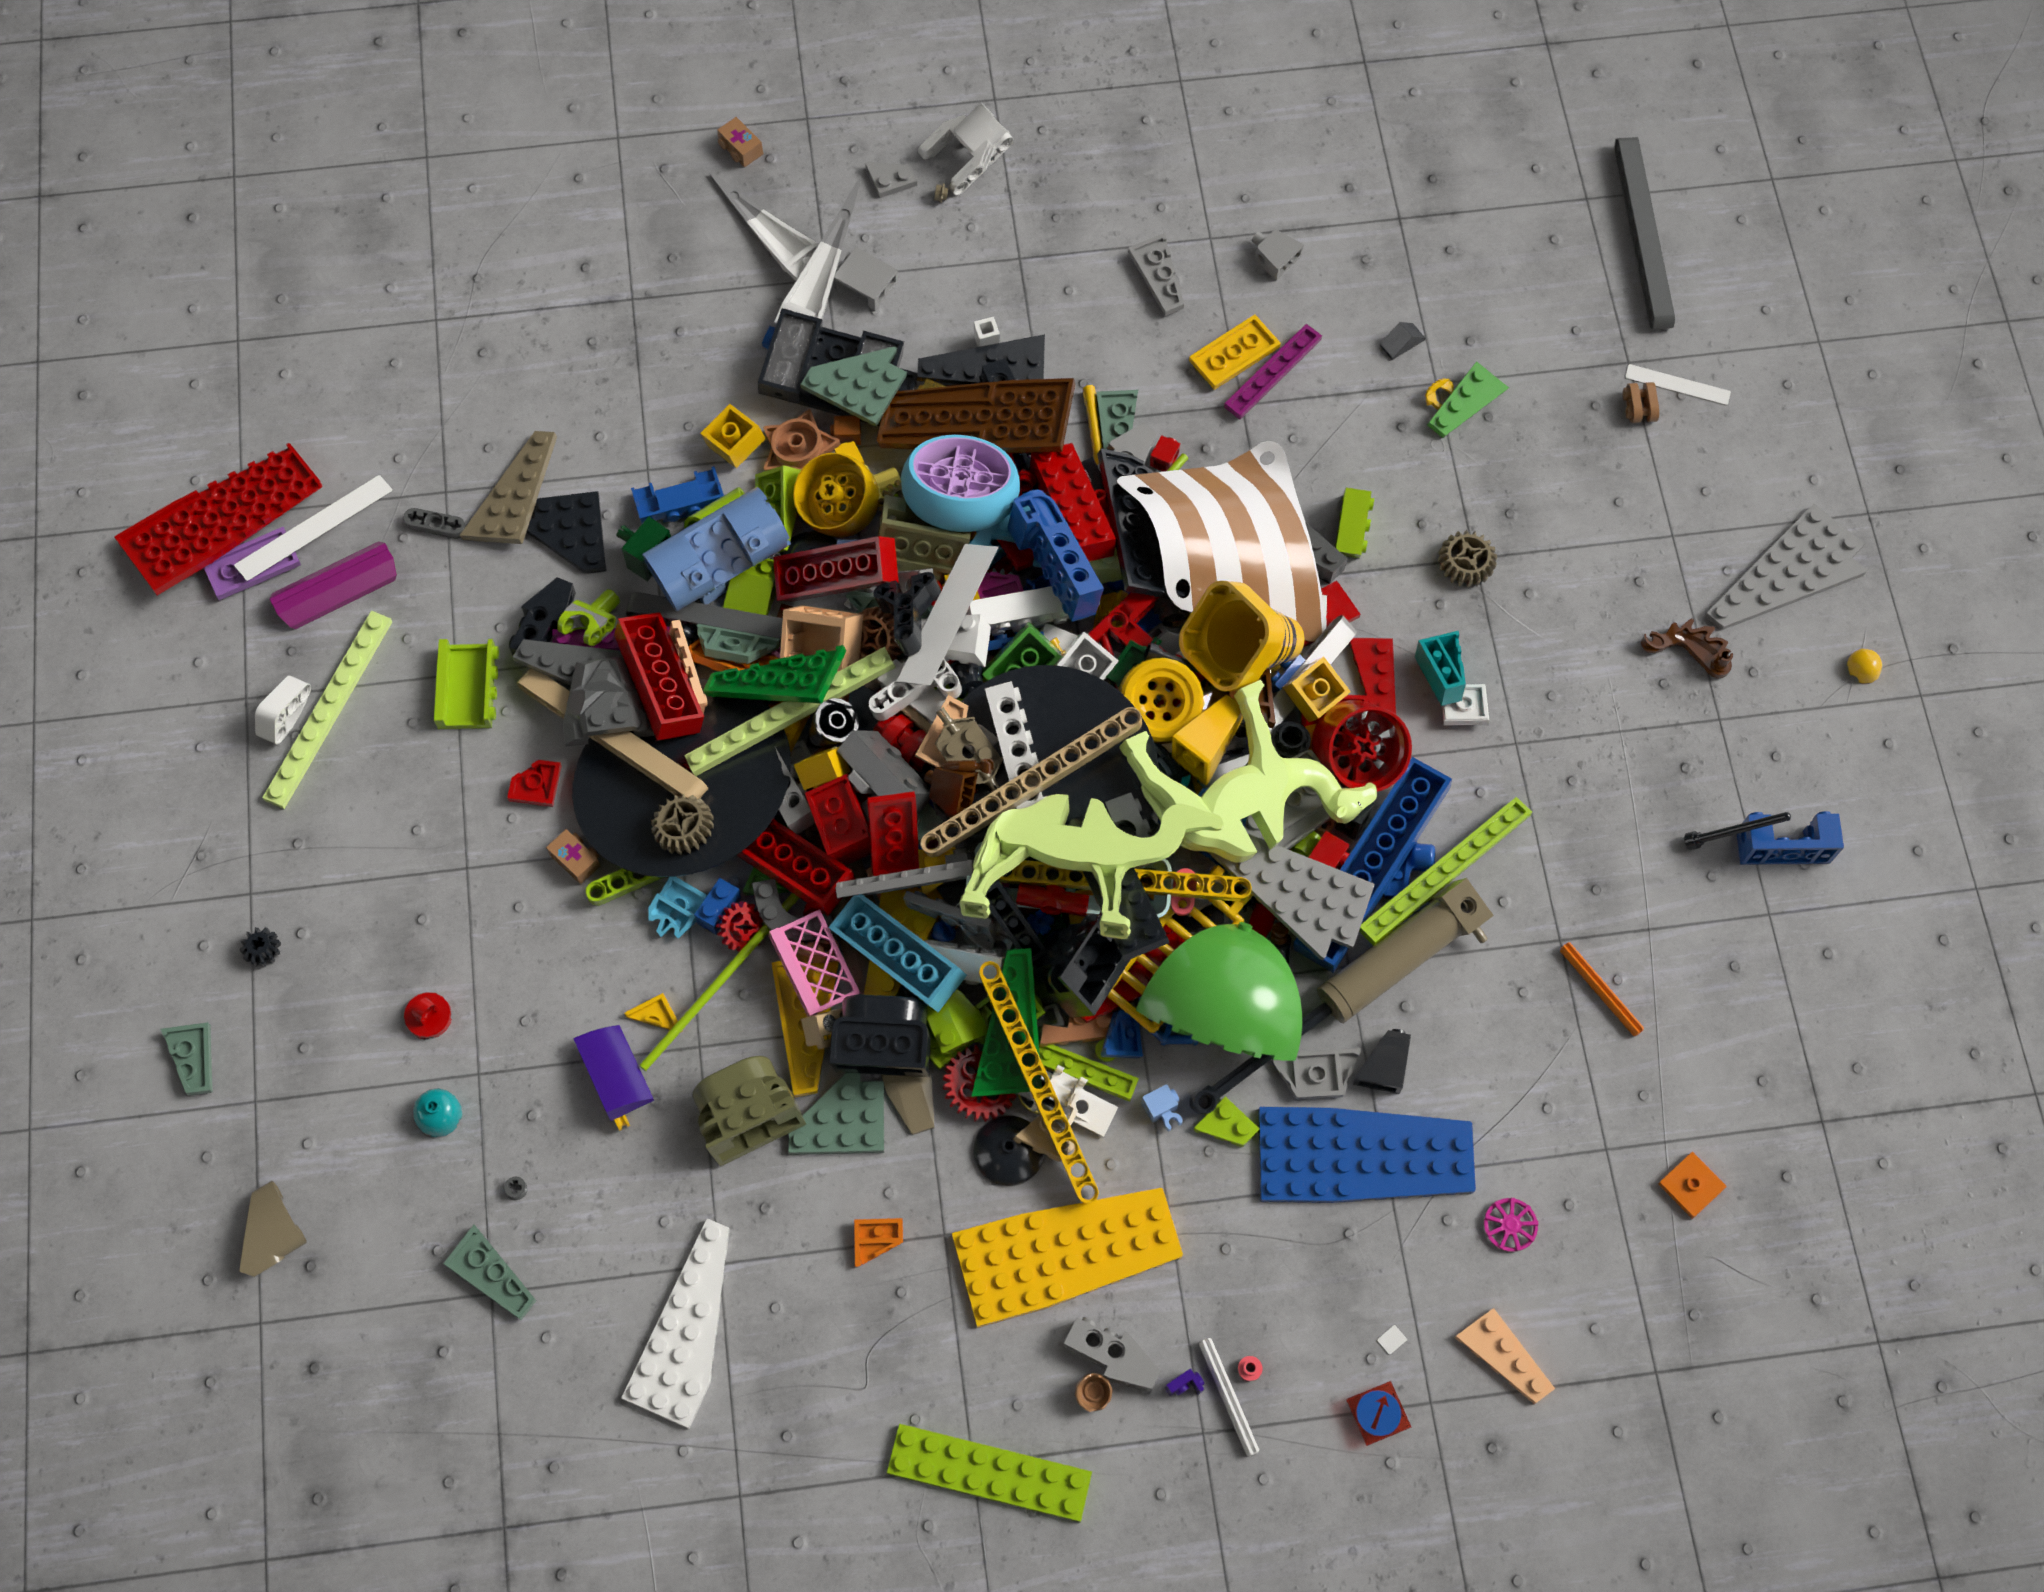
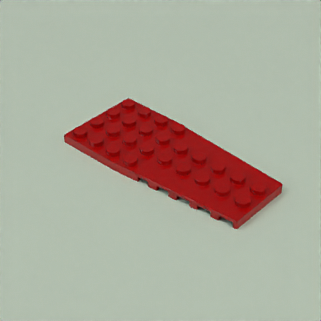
M290 443L286 444L287 448L279 453L272 451L267 454V459L257 464L255 461L248 463L249 468L239 473L233 471L227 474L229 478L220 483H217L215 480L207 484L208 489L200 493L195 490L114 536L156 595L163 593L224 556L227 552L323 487L319 478Z

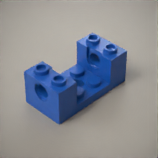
M1829 811L1817 813L1813 817V821L1810 822V825L1804 828V837L1798 840H1789L1787 837L1775 840L1773 825L1736 834L1740 865L1830 864L1844 849L1839 814H1831ZM1753 812L1742 823L1768 817L1771 814Z

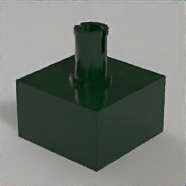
M648 517L636 532L622 525L621 529L623 531L619 529L616 534L618 538L626 542L622 547V552L627 568L647 582L652 577V574L645 564L646 562L642 554L671 537L670 530L651 517Z

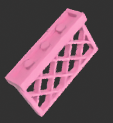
M820 910L781 928L769 931L768 936L807 1017L817 1015L843 1002V999L847 996L860 994ZM818 917L821 924L819 933L805 929L809 920ZM805 923L803 928L798 926ZM792 928L802 931L798 943L788 940L785 931ZM822 930H824L826 936L821 934ZM804 932L817 937L813 949L800 944ZM819 938L830 942L831 949L829 954L816 950ZM791 945L796 947L795 952L793 951ZM798 948L812 952L808 964L798 961L796 957ZM833 950L836 957L831 955ZM814 953L827 958L824 969L810 965ZM830 959L840 963L841 970L839 975L826 971ZM801 966L806 967L805 973L803 972ZM808 969L822 973L818 985L808 982L806 978ZM843 971L847 978L841 976ZM824 974L837 978L834 990L820 986ZM839 981L848 982L853 991L846 995L836 992ZM811 987L816 988L815 994L813 993ZM818 990L832 994L829 1003L822 1006L819 1005L816 999ZM834 995L839 996V998L833 1000Z

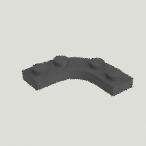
M775 879L752 883L759 915L769 930L781 928L802 918L790 915L782 907ZM822 914L829 927L832 924L831 916ZM818 917L809 920L805 929L819 933L821 924ZM805 923L798 926L803 928ZM792 928L785 931L788 940L798 942L802 931ZM830 929L832 936L835 937L834 931ZM822 930L821 934L826 936L824 930ZM804 932L801 942H812L817 937Z

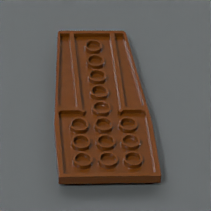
M1074 378L1028 379L897 391L882 416L877 442L880 448L914 450L923 442L935 437L966 435L989 441L1006 453L1062 452L1076 383Z

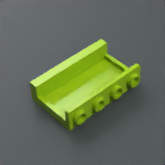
M439 639L434 722L438 729L492 728V720H496V708L493 707V700H497V687L494 686V680L498 679V667L495 666V659H499V647L495 646L493 639H488L487 644L450 645L448 639Z

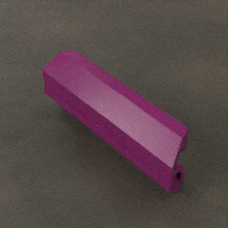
M378 541L273 592L269 600L274 606L277 615L289 627L298 629L394 582L397 576L394 558L389 552L386 543Z

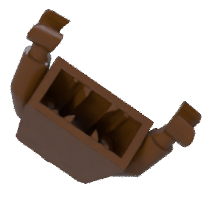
M981 759L980 762H976V760L947 761L943 766L935 768L934 771L929 770L925 774L924 781L931 785L930 800L935 802L948 818L954 817L971 806L978 772L975 770L991 774V770L994 771V762L991 759ZM969 816L967 818L969 825H974L978 821V817Z

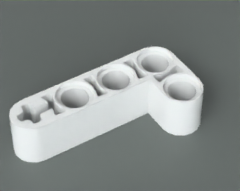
M943 659L940 665L943 667L936 673L931 685H915L895 680L870 698L869 707L877 720L885 721L934 687H937L945 698L949 695L956 699L962 692L961 684L955 672L946 660ZM955 683L952 689L945 688L947 684ZM899 691L905 692L900 698L894 697Z

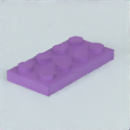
M284 527L236 546L224 556L204 567L218 600H222L301 566L296 552H293L248 581L234 566L242 559L286 533Z

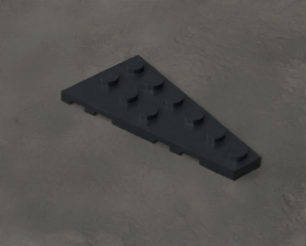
M1045 334L918 358L917 381L953 385L981 383L979 375H981L982 366L1006 358L1015 380L1044 379Z

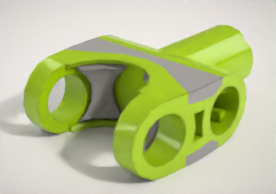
M607 589L591 605L575 600L560 616L557 629L563 634L571 633L577 629H586L584 643L594 646L614 629L616 617L610 614V612L620 604V599L614 591Z

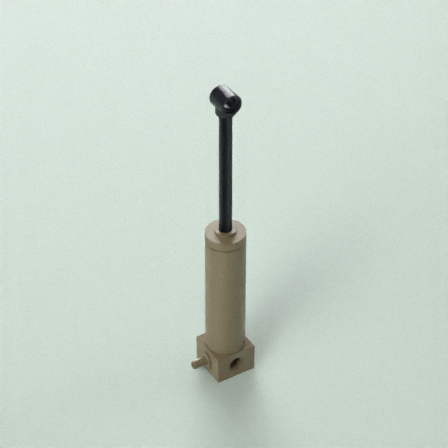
M1464 878L1449 883L1429 900L1430 904L1319 986L1317 994L1322 1004L1302 1018L1301 1036L1329 1015H1332L1336 1020L1344 1024L1457 937L1473 933L1480 943L1487 941L1488 938L1480 926L1494 915L1469 880ZM1262 1054L1261 1058L1251 1056L1212 1087L1207 1085L1202 1090L1193 1092L1189 1099L1191 1109L1201 1114L1213 1112L1217 1104L1221 1102L1220 1098L1270 1061L1272 1055ZM1202 1095L1208 1099V1104L1205 1108H1201L1198 1103Z

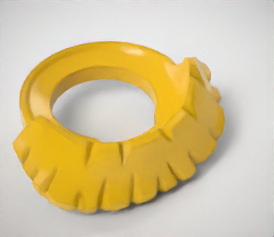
M1442 378L1432 383L1425 394L1427 406L1432 405L1435 409L1439 410L1442 404L1437 401L1435 391L1441 388L1451 394L1454 386L1450 379Z

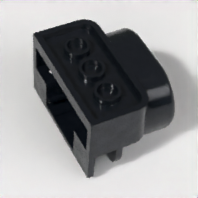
M1101 911L1098 915H1086L1081 923L1069 924L1068 927L1058 928L1051 932L1043 943L1047 953L1032 962L1036 996L1046 1003L1058 1004L1069 1017L1095 1016L1130 961L1124 962L1114 938L1101 935Z
M851 995L845 997L842 1004V1016L836 1019L832 1027L830 1065L838 1073L930 1077L928 1068L931 1038L926 1027L927 1004L919 999L901 996Z

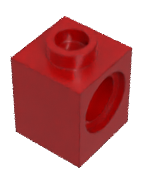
M1161 435L1150 456L1149 466L1163 472L1167 471L1176 461L1181 443L1177 442L1174 438Z

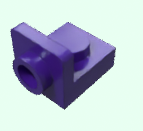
M1190 1368L1166 1384L1165 1390L1169 1396L1174 1393L1179 1396L1190 1388L1188 1386L1190 1383L1199 1395L1204 1391L1202 1385L1205 1383L1197 1371L1194 1373Z

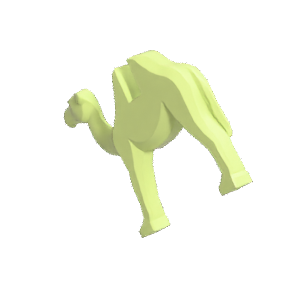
M1261 680L1239 689L1234 695L1246 723L1250 752L1248 765L1234 769L1221 776L1201 797L1182 784L1170 779L1153 764L1146 752V743L1149 738L1146 731L1126 739L1119 746L1121 752L1127 757V761L1142 784L1143 795L1153 808L1160 822L1164 812L1176 804L1190 805L1221 816L1224 823L1222 830H1200L1184 835L1180 846L1193 851L1212 852L1236 863L1247 861L1257 853L1241 819L1249 815L1253 817L1271 850L1283 838L1285 802L1296 789L1301 787L1313 789L1319 796L1328 815L1335 821L1344 824L1352 821L1363 809L1375 801L1377 789L1373 783H1367L1365 786L1357 788H1341L1332 773L1318 761L1280 757L1272 744L1268 725L1263 718L1259 706V693L1264 687Z
M1063 794L1045 797L1026 808L1002 812L989 825L983 843L975 856L971 879L960 899L961 913L963 916L988 918L990 914L988 906L990 903L985 897L987 890L1001 876L1013 870L1030 856L1057 868L1092 872L1099 884L1103 901L1100 919L1101 935L1128 939L1131 932L1129 928L1130 921L1119 913L1121 882L1125 872L1132 867L1161 861L1169 857L1179 848L1184 835L1200 830H1222L1224 827L1223 820L1217 814L1186 804H1176L1164 812L1160 829L1154 836L1140 838L1127 834L1117 828L1107 813L1104 804L1094 798L1090 800L1082 827L1065 825L1069 814L1068 795Z

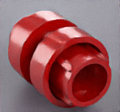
M893 715L885 721L879 720L873 731H878L891 746L897 748L901 752V757L912 769L923 772L931 767L930 764L915 757L927 734L924 730L920 729L914 732L915 724L904 715Z

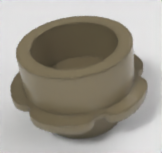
M945 183L943 185H936L934 201L942 203V200H947L948 188H944Z

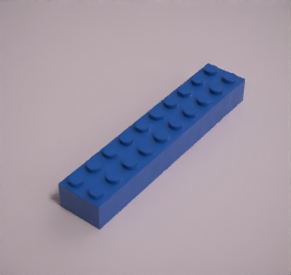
M1414 757L1411 758L1405 773L1395 783L1340 869L1343 872L1375 884L1362 923L1373 912L1451 788L1452 778ZM1298 938L1294 941V951L1332 973L1335 972L1349 948L1331 941L1325 959L1321 960Z

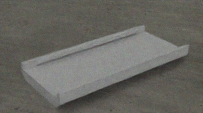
M974 860L838 882L836 884L837 898L859 894L867 896L967 879V876H972Z

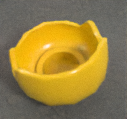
M1859 649L1851 653L1848 658L1849 674L1857 677L1859 683H1872L1879 678L1882 671V661L1875 651Z

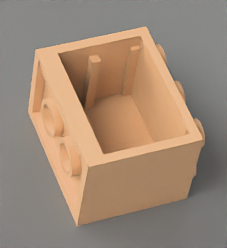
M803 605L783 610L780 658L803 654L804 656L814 655L817 650L824 649L828 652L835 650L836 646L844 645L847 651L837 670L839 672L860 660L863 614Z

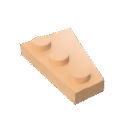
M948 695L941 708L944 707L953 719L966 718L968 705ZM938 715L915 757L936 768L943 766L947 762L935 745L944 724Z

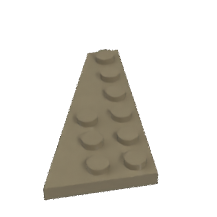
M534 431L460 534L462 540L523 544L557 440L555 432Z

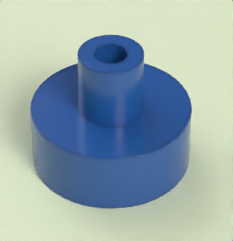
M940 920L933 925L931 935L937 941L950 942L954 940L956 930L955 927Z

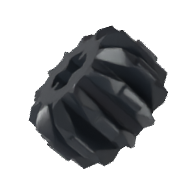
M255 927L253 934L246 931L248 939H241V943L244 946L240 948V952L244 954V960L246 962L251 961V964L256 967L259 963L266 967L268 960L275 962L273 955H280L278 947L281 946V942L277 939V934L275 932L270 933V930L266 927L262 931Z

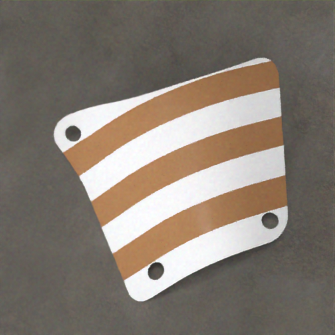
M1273 441L1261 442L1237 458L1217 466L1129 475L1117 479V483L1143 505L1151 518L1160 545L1166 591L1177 607L1192 612L1212 583L1216 581L1241 582L1249 586L1271 608L1296 620L1302 627L1304 640L1316 641L1326 629L1323 597L1310 537L1296 495L1286 454L1278 443ZM1264 452H1272L1275 456L1273 463L1269 465L1262 464L1260 456ZM1137 488H1150L1153 491V494L1147 495L1140 493L1137 490ZM1181 579L1187 580L1190 585V593L1184 599L1178 597L1176 593V584Z

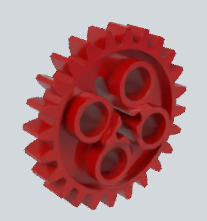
M975 1045L972 1052L966 1047L964 1055L961 1052H957L956 1059L951 1058L949 1061L951 1066H946L944 1070L948 1074L942 1078L943 1081L948 1083L944 1084L942 1089L949 1090L945 1099H953L950 1107L957 1105L959 1107L957 1114L965 1111V1119L972 1114L974 1115V1121H977L982 1116L984 1122H986L989 1115L993 1120L997 1118L998 1113L1004 1115L1006 1112L1005 1108L1010 1109L1013 1105L1011 1101H1014L1017 1096L1014 1093L995 1095V1101L989 1100L986 1096H980V1103H978L977 1096L968 1097L964 1095L963 1089L973 1091L982 1051H979L978 1046ZM970 1066L974 1068L976 1074H969L965 1067Z

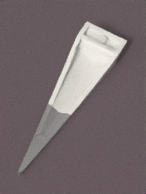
M710 172L711 178L784 272H787L797 281L819 244L777 219L716 174Z
M860 179L857 180L825 236L784 299L774 321L776 324L782 308L823 319L861 184Z

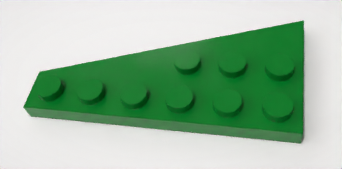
M1031 948L1007 950L1002 973L1040 1057ZM999 987L995 1000L1002 1001L1006 998V991ZM993 1008L971 1097L1030 1092ZM1007 1009L1003 1012L1002 1017L1005 1022L1012 1023L1016 1019V1014L1013 1010ZM1016 1031L1013 1033L1012 1040L1015 1044L1021 1045L1025 1042L1026 1037L1023 1032ZM1025 1053L1022 1057V1063L1026 1067L1033 1066L1035 1063L1034 1055ZM1035 1075L1032 1078V1085L1036 1089L1042 1088L1041 1075Z

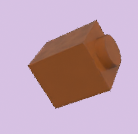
M834 416V424H830V435L838 438L841 444L854 441L856 445H861L860 418L856 416Z

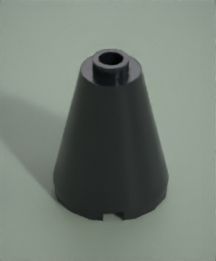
M831 698L820 704L815 711L809 730L810 741L819 747L843 743L852 730H857L859 727V717L853 711L852 705L838 698Z

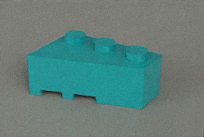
M1459 630L1418 640L1414 658L1441 706L1462 701L1466 686L1464 666L1461 659L1462 651L1459 644Z

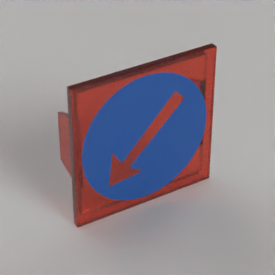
M1391 1381L1346 1399L1366 1446L1411 1428V1424Z

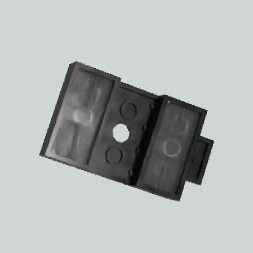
M782 308L758 380V393L839 416H854L801 388V383L810 368L890 347L897 348V352L890 364L899 368L904 353V341L864 330L861 337L823 327V319ZM902 369L907 372V376L898 391L914 390L917 383V372Z

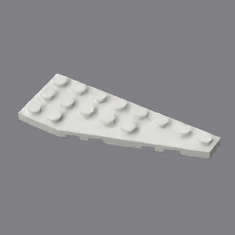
M708 1218L621 1397L622 1400L690 1429L711 1383L724 1266L730 1231L729 1227Z

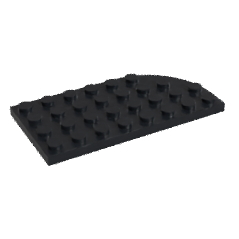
M1101 448L1097 456L1106 492L1112 530L1116 538L1115 545L1124 589L1127 592L1170 599L1164 583L1160 545L1151 518L1143 505L1117 483V479L1122 476L1156 472L1143 465L1144 461L1125 453ZM1137 488V490L1140 493L1147 495L1153 494V491L1150 488ZM1185 579L1179 580L1176 584V593L1178 597L1183 599L1190 593V585Z

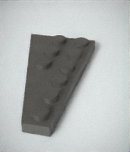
M525 639L522 640L513 655L514 662L569 686L572 683L576 662L622 657L624 661L621 651Z

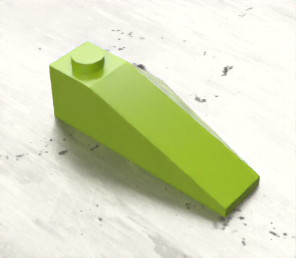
M783 465L755 474V488H760L767 497L766 502L775 509L791 539L798 513L794 504V484L801 470ZM787 546L786 548L782 549L777 553L788 551L789 546Z

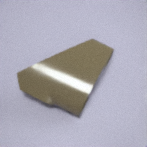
M273 1180L253 1191L250 1199L239 1272L254 1277L280 1262L287 1254L307 1243L302 1231L289 1215L282 1202L283 1196Z

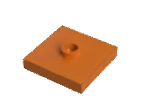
M1693 1151L1658 1183L1692 1219L1727 1187Z

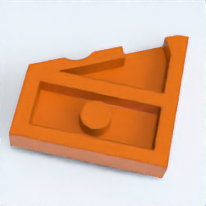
M903 1218L854 1219L855 1267H859L903 1243Z

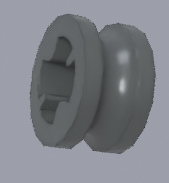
M515 1176L506 1181L504 1190L509 1198L520 1200L527 1194L528 1187L521 1177ZM514 1183H518L521 1187V1190H517L518 1193L516 1194L510 1189L512 1185L515 1186Z

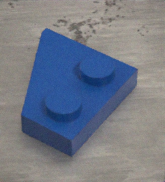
M1124 1010L1113 1012L1102 1047L1101 1057L1134 1059L1143 1057L1139 1023Z

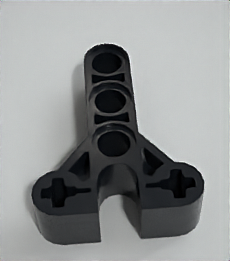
M932 572L911 576V588L905 593L902 592L896 580L881 584L873 591V596L881 611L894 615V637L903 654L907 656L914 655L921 649V616L931 603L938 599L942 591Z

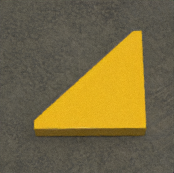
M664 993L624 1012L629 1019L671 1030L678 1022Z

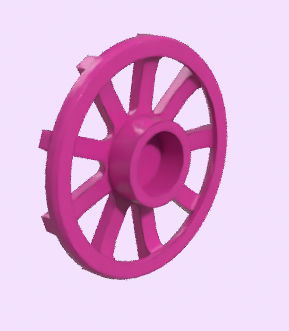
M1504 1198L1498 1200L1489 1207L1485 1214L1484 1229L1486 1235L1496 1247L1509 1252L1521 1251L1533 1243L1538 1232L1539 1224L1535 1213L1529 1205L1518 1199ZM1510 1203V1213L1508 1215L1501 1207V1204ZM1515 1204L1524 1208L1517 1216L1514 1215ZM1495 1207L1503 1216L1502 1219L1490 1216ZM1527 1212L1532 1218V1221H1520L1521 1217ZM1488 1220L1500 1223V1227L1489 1231ZM1533 1226L1532 1236L1521 1229V1227ZM1503 1231L1505 1234L1499 1244L1492 1235ZM1517 1233L1528 1239L1522 1246H1520ZM1509 1235L1513 1236L1514 1248L1504 1246Z

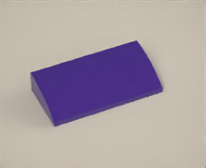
M620 1025L600 1028L573 1038L610 1121L655 1101Z

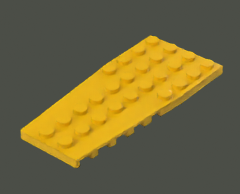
M1163 1188L1098 1199L1089 1204L1082 1202L1023 1213L952 1233L977 1328L1053 1307L1074 1299L1076 1296L1096 1291L1103 1286L1112 1285L1127 1277L1139 1275L1146 1270L1163 1266L1165 1263L1183 1257Z

